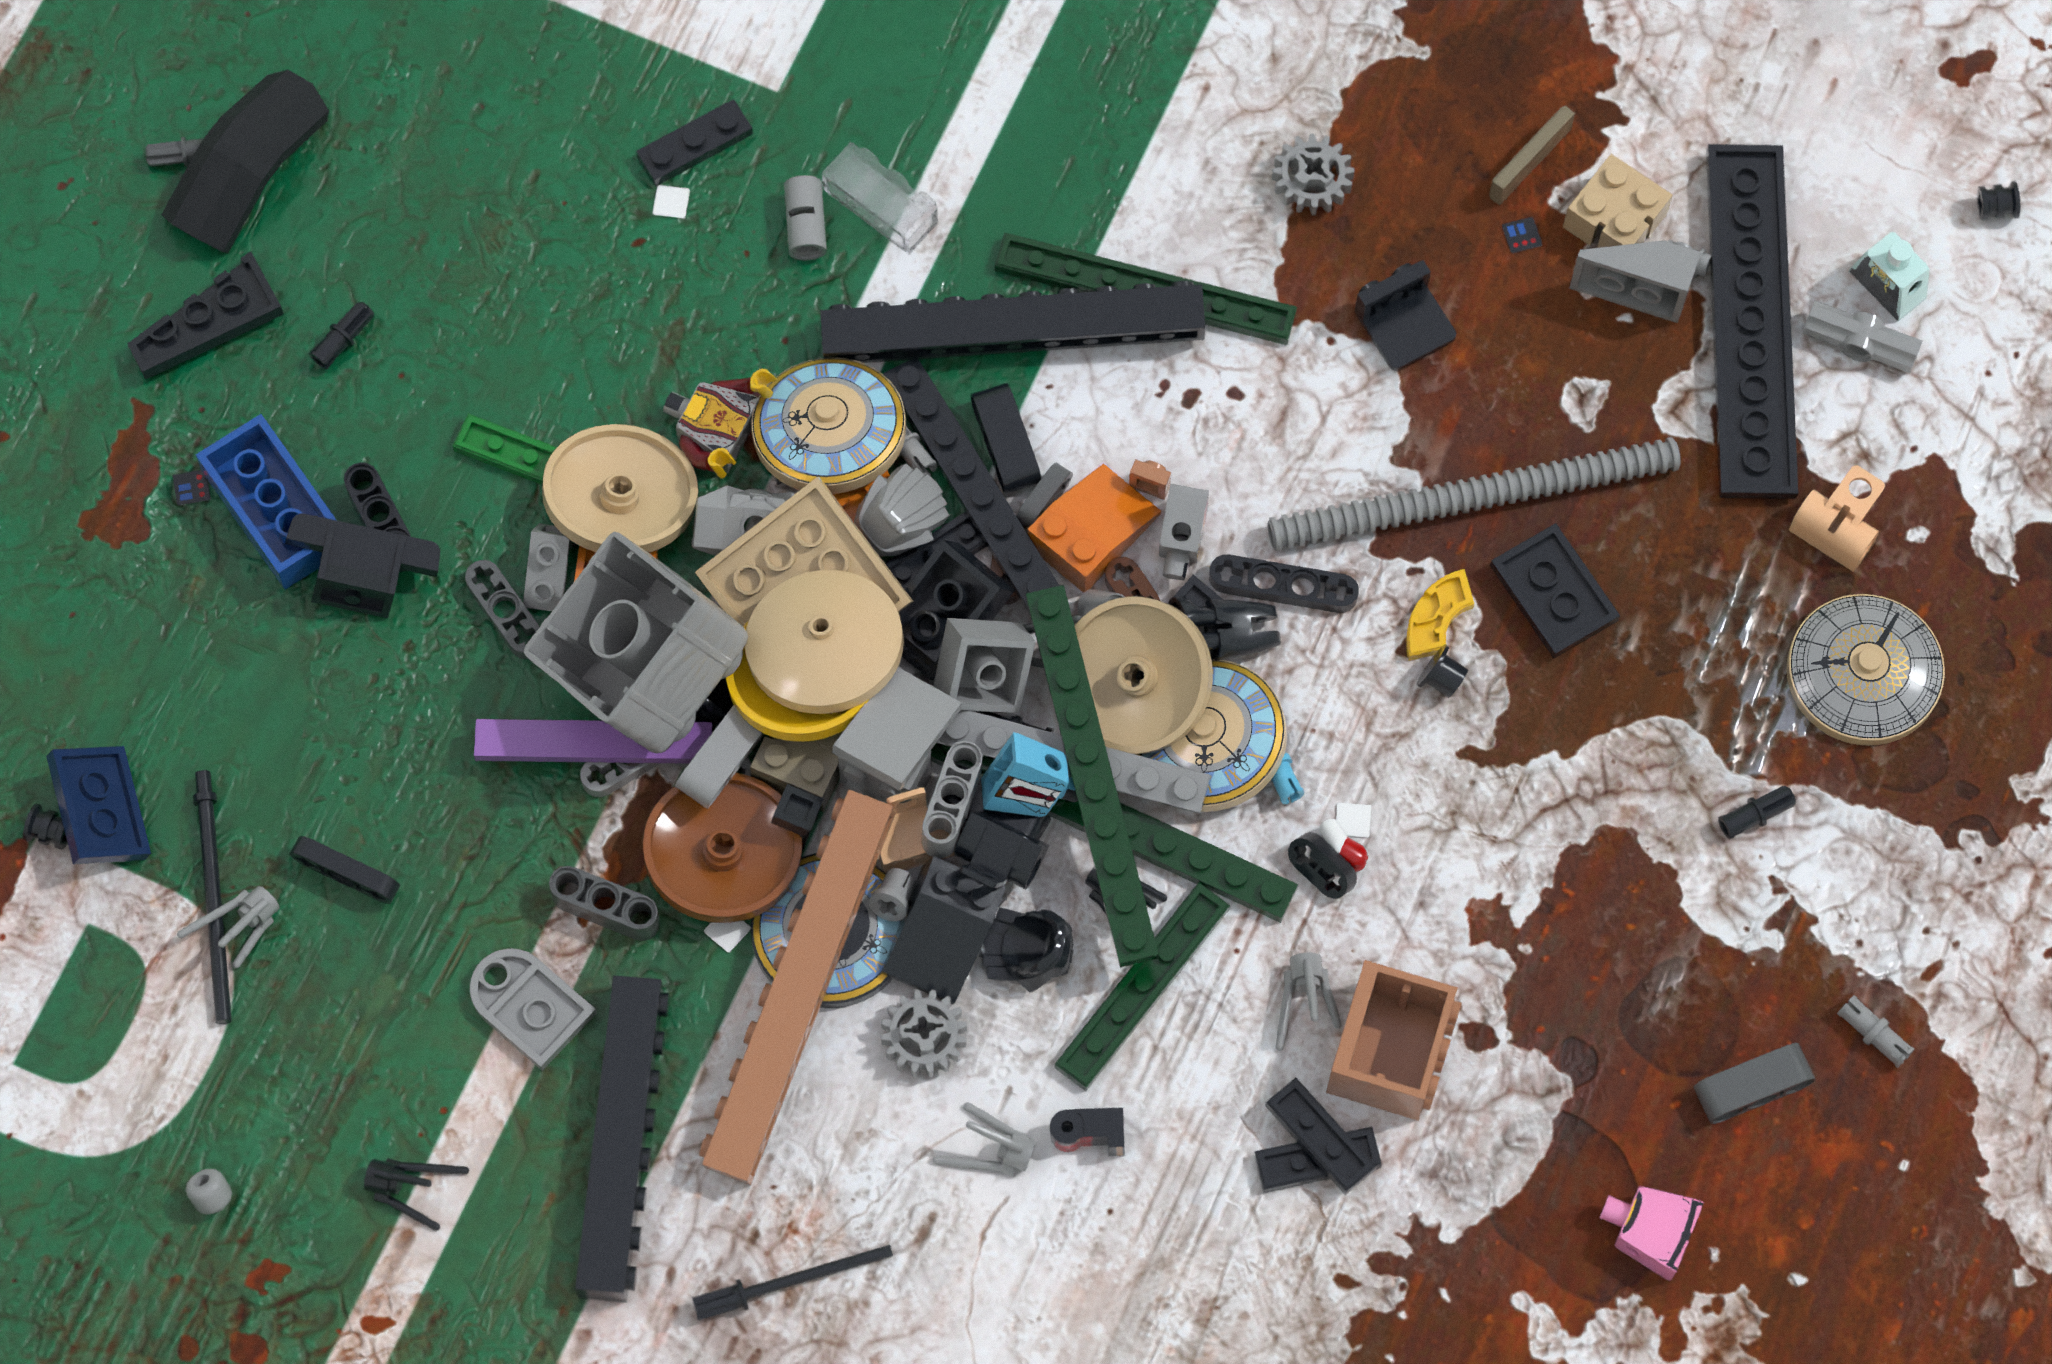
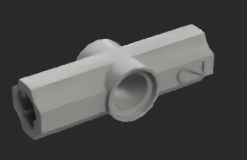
M1816 300L1802 332L1840 347L1841 352L1853 360L1868 362L1873 359L1908 373L1912 370L1923 342L1920 339L1885 327V323L1871 313L1859 311L1850 314Z

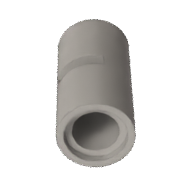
M814 176L792 177L784 183L789 255L797 260L818 259L827 252L822 182Z

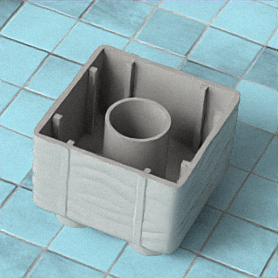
M613 532L605 539L594 556L589 560L588 565L526 644L524 654L603 722L609 724L626 737L631 738L650 752L663 753L673 742L683 739L691 731L697 710L719 681L733 674L739 667L743 658V648L748 640V633L740 623L675 571L621 533Z

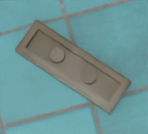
M1562 106L1492 180L1489 194L1490 199L1500 206L1570 132L1575 116L1572 110L1567 106Z

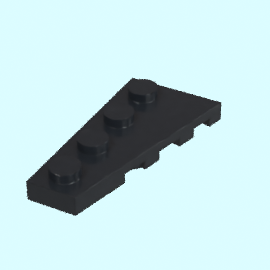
M251 251L240 259L241 264L228 273L225 270L213 279L214 284L197 296L194 293L183 301V308L172 316H163L127 344L145 380L284 315L280 303Z

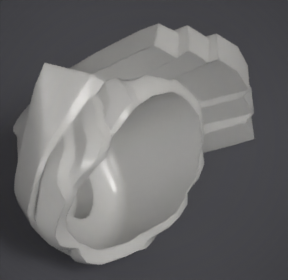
M907 464L897 467L887 479L878 475L863 501L859 504L854 523L878 555L895 556L934 540L931 531L944 524L949 514L945 508L947 502L941 495L943 491L938 483L928 474L924 475L918 468L912 469Z

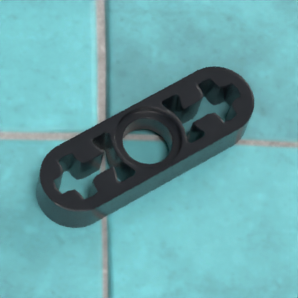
M304 836L298 837L289 853L295 861L303 866L385 904H391L400 888V884L390 876Z

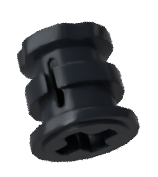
M2011 181L2009 187L2003 188L2002 184L1993 185L1992 189L1978 186L1977 205L1981 220H1987L1991 215H1995L1997 219L2005 218V214L2010 213L2015 219L2020 217V193L2016 181Z
M37 803L33 805L27 816L23 829V840L30 842L33 838H37L38 843L43 845L53 843L55 848L60 850L64 849L68 844L59 813L50 809L47 812H43L42 805Z

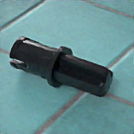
M358 302L337 325L332 323L329 326V333L309 352L312 360L321 368L327 370L348 346L352 347L355 344L353 339L374 317L372 309L365 303Z
M1782 786L1757 799L1750 797L1747 800V804L1719 816V826L1728 839H1732L1734 836L1756 825L1763 827L1767 824L1766 820L1794 807L1796 804L1795 796L1790 788Z

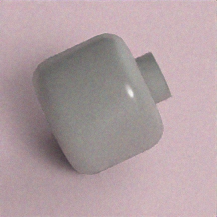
M209 1168L196 1173L190 1178L186 1186L187 1197L201 1214L210 1215L220 1212L231 1200L232 1191L230 1185L222 1173L216 1169Z

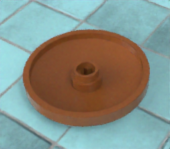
M740 773L734 774L708 809L675 786L670 789L657 802L650 813L643 836L645 868L658 894L679 912L698 920L713 923H732L747 920L764 913L777 904L793 885L799 872L802 856V838L800 835L771 823L782 797L781 794L766 783Z

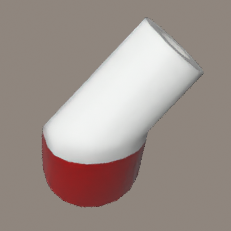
M1335 819L1324 821L1319 827L1324 840L1352 865L1355 872L1363 870L1368 860V853L1365 847L1344 835Z

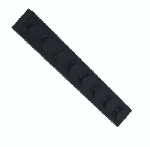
M916 356L883 373L897 389L904 405L905 415L933 460L937 462L939 470L1030 615L1026 593L1060 585L918 357Z

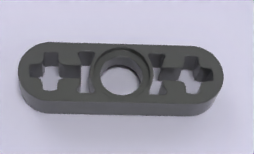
M479 560L472 563L465 574L469 592L512 653L521 659H528L524 654L526 644L524 642L518 644L520 640L518 632L514 627L520 622L523 632L527 636H531L537 632L540 626L493 562ZM483 573L486 577L490 576L492 588L495 590L491 596L483 583L477 584L476 576ZM501 601H510L516 606V610L512 616L500 618L494 614L495 606Z

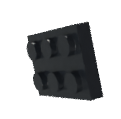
M1556 523L1491 560L1490 567L1554 659L1619 621L1620 614Z

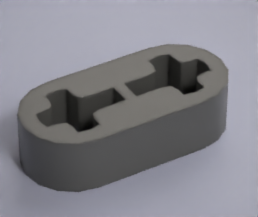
M1057 462L1054 463L1021 506L1017 514L1020 523L1029 528L1055 500L1062 496L1072 479L1073 473Z

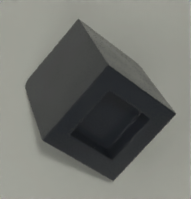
M787 784L771 823L799 834L802 838L803 850L824 799Z

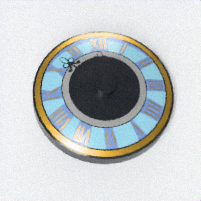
M817 853L801 857L799 872L786 895L772 908L751 919V938L754 954L762 972L771 983H773L777 970L773 968L776 954L780 946L787 947L792 932L787 931L790 918L795 909H802L807 896L802 894L805 880L809 872L816 873L821 858L816 856ZM877 865L870 878L820 1008H841L858 1004L876 995L893 979L881 974L901 920L895 922L884 920L877 916L869 906V899L873 891L880 887L886 875Z

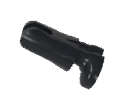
M1172 597L1169 600V605H1172L1188 616L1197 627L1204 626V632H1201L1206 641L1212 660L1245 656L1265 651L1281 644L1279 631L1253 632L1252 623L1267 622L1278 617L1276 607L1273 605L1240 600L1208 599L1203 607H1199L1186 597Z

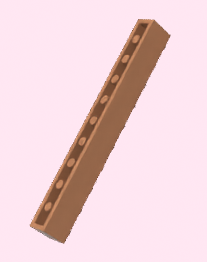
M849 789L845 799L838 798L831 815V820L836 821L831 835L825 834L817 850L816 856L821 858L816 873L809 872L802 889V894L807 895L802 909H795L790 918L787 931L792 932L787 947L780 946L776 954L773 968L777 970L774 981L772 985L766 983L761 992L758 1006L763 1007L758 1021L752 1020L747 1028L743 1043L748 1044L743 1060L737 1058L731 1069L729 1081L734 1083L729 1096H722L716 1107L714 1118L719 1120L714 1134L708 1133L702 1143L699 1156L704 1158L702 1165L706 1169L748 1185L752 1184L896 812L893 805Z

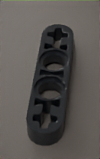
M1230 554L1216 557L1209 569V582L1211 586L1218 592L1335 613H1345L1355 607L1359 595V586L1356 580L1342 573ZM1224 567L1231 568V574L1233 575L1230 576L1229 581L1221 580L1220 572L1223 571ZM1244 569L1249 570L1247 585H1241ZM1260 572H1268L1274 576L1276 582L1271 588L1262 589L1255 585L1254 577ZM1305 578L1313 584L1314 590L1308 595L1301 596L1293 591L1292 583L1297 579ZM1320 582L1326 583L1323 598H1318L1321 587ZM1338 586L1346 587L1345 591L1348 595L1344 597V601L1336 599L1337 596L1334 592L1338 590Z

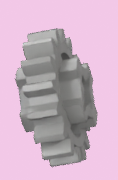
M1310 134L1308 142H1303L1297 136L1295 137L1294 147L1285 143L1282 147V155L1275 156L1274 166L1276 168L1272 171V180L1277 181L1275 183V193H1285L1283 201L1285 205L1293 201L1296 202V212L1298 213L1305 206L1310 207L1312 215H1316L1317 208L1320 206L1327 213L1331 212L1332 201L1342 205L1344 193L1350 194L1352 182L1350 180H1353L1354 168L1349 167L1351 156L1350 154L1341 156L1343 147L1341 143L1334 147L1329 146V136H1325L1322 142H1316L1315 134ZM1290 167L1292 168V174L1295 175L1292 182L1288 175ZM1333 167H1335L1338 174L1337 181L1334 180V175L1331 173Z
M917 989L914 993V1000L911 1001L902 994L899 996L901 1005L899 1009L892 1005L888 1007V1014L892 1020L882 1019L881 1029L889 1032L881 1035V1044L891 1045L886 1050L887 1059L898 1057L897 1069L901 1071L909 1065L911 1066L913 1077L918 1075L920 1069H926L928 1077H933L934 1067L937 1066L944 1072L949 1071L947 1060L950 1058L958 1062L960 1060V1053L956 1047L964 1048L967 1044V1038L958 1035L967 1031L966 1022H957L962 1016L961 1008L958 1007L950 1010L951 998L949 996H946L941 1002L937 1001L936 990H931L928 998H922L920 990ZM928 1010L940 1014L943 1018H936ZM913 1012V1016L909 1020V1022L907 1024L900 1025L901 1021L907 1015ZM920 1028L927 1029L929 1033L928 1039H921ZM948 1042L946 1047L935 1055L934 1051L940 1043ZM911 1048L913 1051L918 1053L920 1057L914 1056L904 1049Z

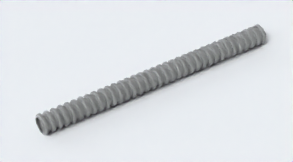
M1669 437L1666 438L1665 442H1662L1660 439L1654 440L1653 445L1649 442H1644L1642 447L1634 444L1631 445L1630 449H1627L1624 446L1620 447L1618 452L1614 449H1609L1607 454L1599 451L1596 452L1595 456H1592L1589 453L1585 454L1583 459L1579 456H1574L1572 461L1564 458L1561 459V463H1557L1554 460L1550 461L1548 466L1545 463H1539L1537 468L1529 465L1526 466V470H1522L1519 467L1515 468L1513 473L1510 470H1504L1502 475L1494 472L1491 473V477H1487L1484 474L1480 475L1478 480L1474 477H1469L1467 482L1459 479L1456 480L1454 485L1451 482H1445L1444 487L1434 484L1432 489L1424 486L1421 487L1419 492L1416 489H1410L1409 494L1399 491L1397 496L1389 493L1386 494L1384 499L1381 496H1375L1374 501L1364 498L1362 503L1354 500L1351 501L1349 506L1346 503H1340L1339 508L1329 505L1327 510L1319 507L1316 508L1314 513L1310 510H1305L1304 515L1295 512L1289 518L1286 514L1281 515L1279 520H1276L1275 517H1270L1269 522H1267L1269 539L1272 548L1275 551H1280L1282 546L1285 545L1289 549L1293 548L1295 543H1298L1299 546H1304L1305 541L1314 544L1320 538L1324 542L1328 541L1330 536H1333L1334 539H1339L1341 534L1349 537L1355 531L1357 534H1363L1365 529H1368L1369 532H1374L1376 527L1384 530L1390 524L1392 527H1398L1400 522H1403L1404 525H1409L1411 520L1419 523L1422 522L1424 517L1427 520H1433L1434 515L1444 518L1446 513L1454 516L1457 515L1459 510L1462 513H1468L1469 508L1479 511L1481 506H1485L1488 509L1492 508L1494 503L1497 506H1503L1505 501L1513 504L1516 503V499H1520L1523 502L1527 501L1529 496L1532 499H1538L1540 494L1548 497L1551 496V492H1555L1558 495L1562 494L1564 489L1567 492H1573L1575 487L1583 490L1586 488V485H1590L1593 488L1597 487L1599 482L1602 485H1608L1610 480L1618 483L1623 477L1628 481L1632 480L1633 475H1636L1637 478H1643L1644 473L1653 476L1658 470L1663 474L1667 473L1668 468L1672 471H1678L1681 464L1680 452L1676 441Z

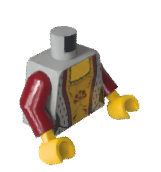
M759 369L755 371L752 377L714 381L711 384L699 383L691 399L675 392L669 394L663 412L679 419L676 425L679 447L689 459L693 468L715 472L719 478H724L732 466L736 464L735 460L752 430V414L759 402V397L756 396L760 394L764 398L769 399L773 395V391L766 385L770 382H777V378L767 369Z

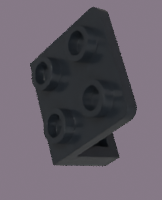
M1424 260L1414 265L1406 263L1392 273L1391 277L1381 282L1378 280L1371 281L1364 285L1357 294L1354 313L1390 369L1394 371L1401 370L1454 342L1456 338L1454 327L1428 289L1431 271Z

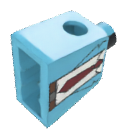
M1012 733L981 778L983 808L987 810L1042 817L1049 813L1058 799L1077 802L1072 778L1068 776L1067 756L1062 751L1019 733Z

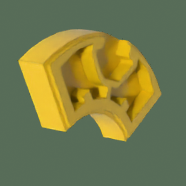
M1465 569L1452 572L1437 580L1424 592L1411 613L1406 633L1408 661L1435 655L1446 644V632L1452 621L1463 612L1474 608V601Z

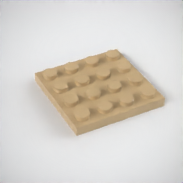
M816 477L695 572L723 611L742 626L749 621L752 612L762 598L777 585L794 576L818 570L846 571L872 581L890 597L898 613L913 602L820 477Z

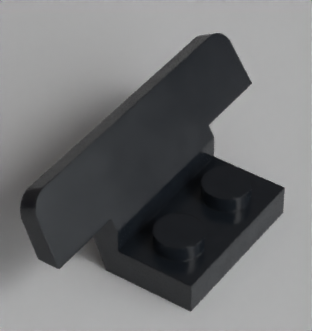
M304 513L298 514L292 519L285 541L286 545L322 552L311 602L388 618L400 569L437 577L439 569L440 548L433 541Z

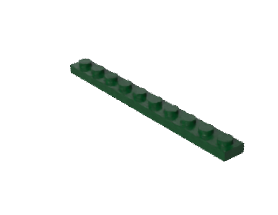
M1061 585L1026 593V601L1067 756L1119 967L1159 959L1154 933L1065 587Z
M936 743L931 749V761L943 767L950 747ZM983 756L981 776L985 774L994 758ZM960 760L955 763L968 769L974 766L968 760ZM1058 799L1048 815L1085 832L1078 801L1074 803ZM1120 802L1133 855L1195 884L1199 882L1210 891L1277 922H1282L1298 889L1297 883Z

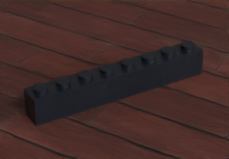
M613 975L575 1285L578 1298L627 1302L628 1290L635 1291L637 1266H631L633 1251H640L642 1240V1227L636 1226L637 1211L644 1212L646 1206L647 1187L640 1186L642 1172H649L651 1164V1148H646L645 1144L647 1133H654L656 1109L650 1108L651 1094L659 1093L661 1071L654 1070L656 1055H663L665 1031H659L660 1018L668 1016L670 993H664L661 979Z

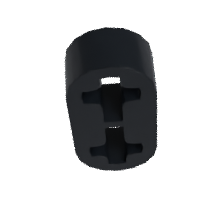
M1312 832L1305 833L1290 843L1288 848L1290 862L1322 894L1328 898L1337 899L1354 889L1357 883L1355 869L1320 835ZM1305 846H1309L1312 850L1310 852V859L1305 855L1307 851ZM1335 872L1340 876L1338 880L1339 885H1336L1333 881L1335 879Z

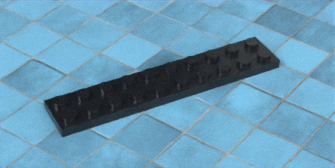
M1708 144L1706 162L1710 255H1712L1710 267L1719 498L1796 499L1798 496L1783 145Z

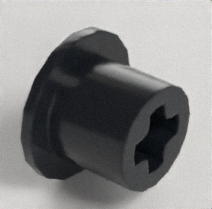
M1444 644L1429 661L1416 685L1421 688L1425 683H1428L1449 698L1463 682L1468 669L1447 655L1449 646Z

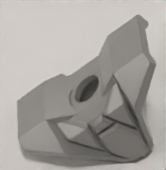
M726 485L696 498L692 548L716 556L746 533L744 523L749 517L760 516L764 519L794 494L792 492L770 493L764 489L757 488L741 490Z

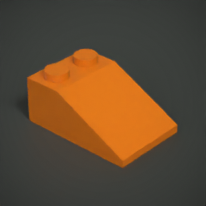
M1102 464L1055 500L1027 529V534L1043 560L1084 593L1105 574L1108 563L1115 558L1121 557L1160 516L1161 510L1105 464Z

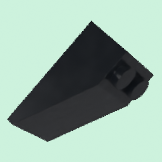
M942 540L905 589L913 602L898 613L904 640L902 657L930 681H933L936 675L947 618L992 621L1014 593L1015 589L959 542Z
M933 856L921 867L916 880V886L908 901L909 910L899 924L881 974L928 994L931 990H936L937 998L943 1000L946 996H949L951 1004H954L992 926L1006 887L992 888L961 873L960 867Z

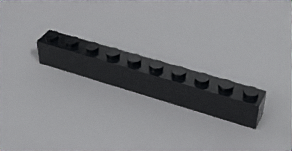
M1177 281L1168 287H1156L1154 284L1143 283L1133 286V289L1118 290L1114 286H1102L1096 288L1095 292H1080L1077 289L1069 288L1059 290L1057 294L1042 295L1037 291H1027L1020 293L1019 297L1004 298L1001 294H987L978 300H966L964 297L952 296L943 299V302L928 303L924 299H911L906 301L904 305H889L887 302L878 301L867 304V307L851 308L847 304H836L830 306L829 310H820L823 357L844 358L861 363L910 360L916 356L918 359L1205 340L1202 284L1194 285L1191 281Z

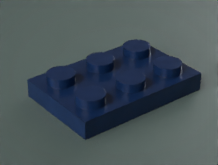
M124 746L51 750L46 758L73 865L138 861L149 857L151 850Z

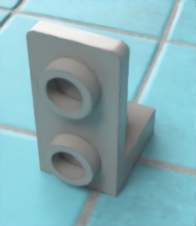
M539 523L531 531L523 604L526 608L553 611L564 595L569 550L575 543L564 536L554 525Z

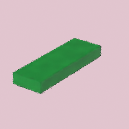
M469 413L453 444V450L457 453L540 485L543 484L546 464L557 448Z

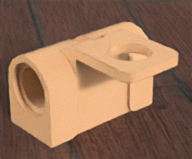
M1852 466L1829 499L1816 490L1811 491L1796 513L1789 531L1854 572L1875 543L1879 534L1877 529L1864 522L1863 519L1885 488L1884 482L1860 466ZM1855 480L1867 482L1871 488V494L1864 499L1854 497L1849 491L1850 483Z
M922 787L886 799L887 804L893 805L896 814L878 858L881 868L885 873L892 868L909 870L922 866L932 858V856L924 851L922 846V827L928 810L926 792ZM940 829L930 833L933 838L939 840L950 836L948 832Z

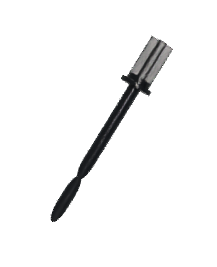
M891 1245L865 1251L743 1288L741 1280L737 1279L734 1285L691 1297L694 1311L699 1321L742 1307L744 1311L749 1310L747 1299L893 1256Z

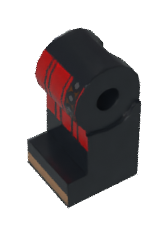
M1123 1107L1067 1109L1056 1113L1050 1121L1051 1141L1061 1151L1071 1152L1081 1146H1108L1109 1156H1125Z

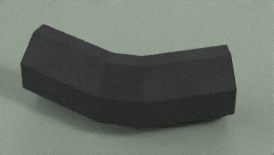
M290 70L266 75L218 119L202 140L161 216L194 238L222 252L229 253L267 182L279 166L328 121L329 110L314 85Z

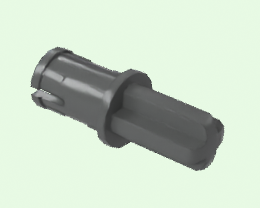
M181 137V141L148 144L145 151L147 163L149 166L184 163V166L188 167L203 139L186 140V137Z

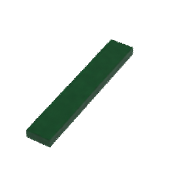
M1198 882L1156 935L1155 941L1159 959L1133 964L1054 1064V1068L1087 1091L1230 910V905Z

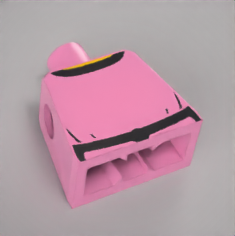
M1639 1187L1631 1205L1608 1196L1600 1218L1622 1227L1615 1243L1617 1249L1671 1281L1677 1271L1704 1202L1659 1190Z

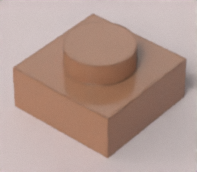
M1135 459L1130 471L1129 485L1138 491L1165 500L1170 488L1171 472L1167 471L1163 465L1150 460L1142 462Z

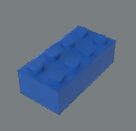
M262 414L196 454L202 473L284 590L319 568L322 552L285 544L292 519L301 513L332 520L336 519Z

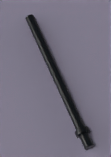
M201 770L195 772L196 793L193 795V804L198 806L206 913L208 914L222 906L214 804L217 803V794L212 792L211 772ZM223 916L207 925L216 1024H228L232 1022L226 946L223 948L218 946L219 940L225 935Z

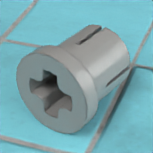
M900 868L888 870L880 887L873 891L869 899V906L877 916L894 922L905 918L909 910V898L916 886V880L911 874L908 875L909 872Z

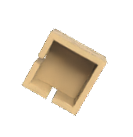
M1610 154L1567 208L1563 228L1591 246L1595 241L1598 227L1601 225L1604 229L1601 232L1597 248L1644 243L1645 239L1652 235L1667 216L1673 194L1613 154Z

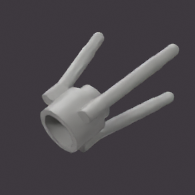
M257 886L250 893L243 890L233 900L178 931L177 936L183 938L240 906L237 913L241 919L218 942V946L223 948L247 925L252 928L257 925L232 964L237 969L248 956L263 932L274 922L271 916L280 909V906L276 899L261 886Z
M1307 952L1290 957V970L1284 971L1285 986L1276 1041V1049L1278 1051H1282L1284 1048L1294 985H1296L1297 991L1307 992L1310 1015L1313 1022L1319 1019L1316 990L1321 986L1334 1027L1339 1029L1342 1026L1329 985L1328 969L1322 968L1321 955Z
M966 1102L964 1108L1004 1133L1002 1135L973 1121L966 1122L967 1128L1001 1144L996 1157L1004 1159L1003 1162L935 1156L933 1158V1162L936 1164L1001 1171L1013 1176L1016 1168L1026 1171L1036 1141L1027 1138V1134L1011 1128L982 1109Z

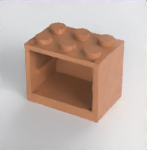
M1364 960L1332 1066L1326 1093L1419 1120L1422 1109L1430 1111L1440 1077L1432 1074L1433 1072L1441 1074L1451 1039L1444 1038L1443 1036L1452 1037L1462 1004V1002L1454 1000L1458 987Z

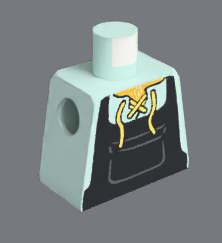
M1890 232L1871 247L1849 270L1897 321H1900L1926 300L1930 269L1913 251L1911 244L1902 240L1895 232Z

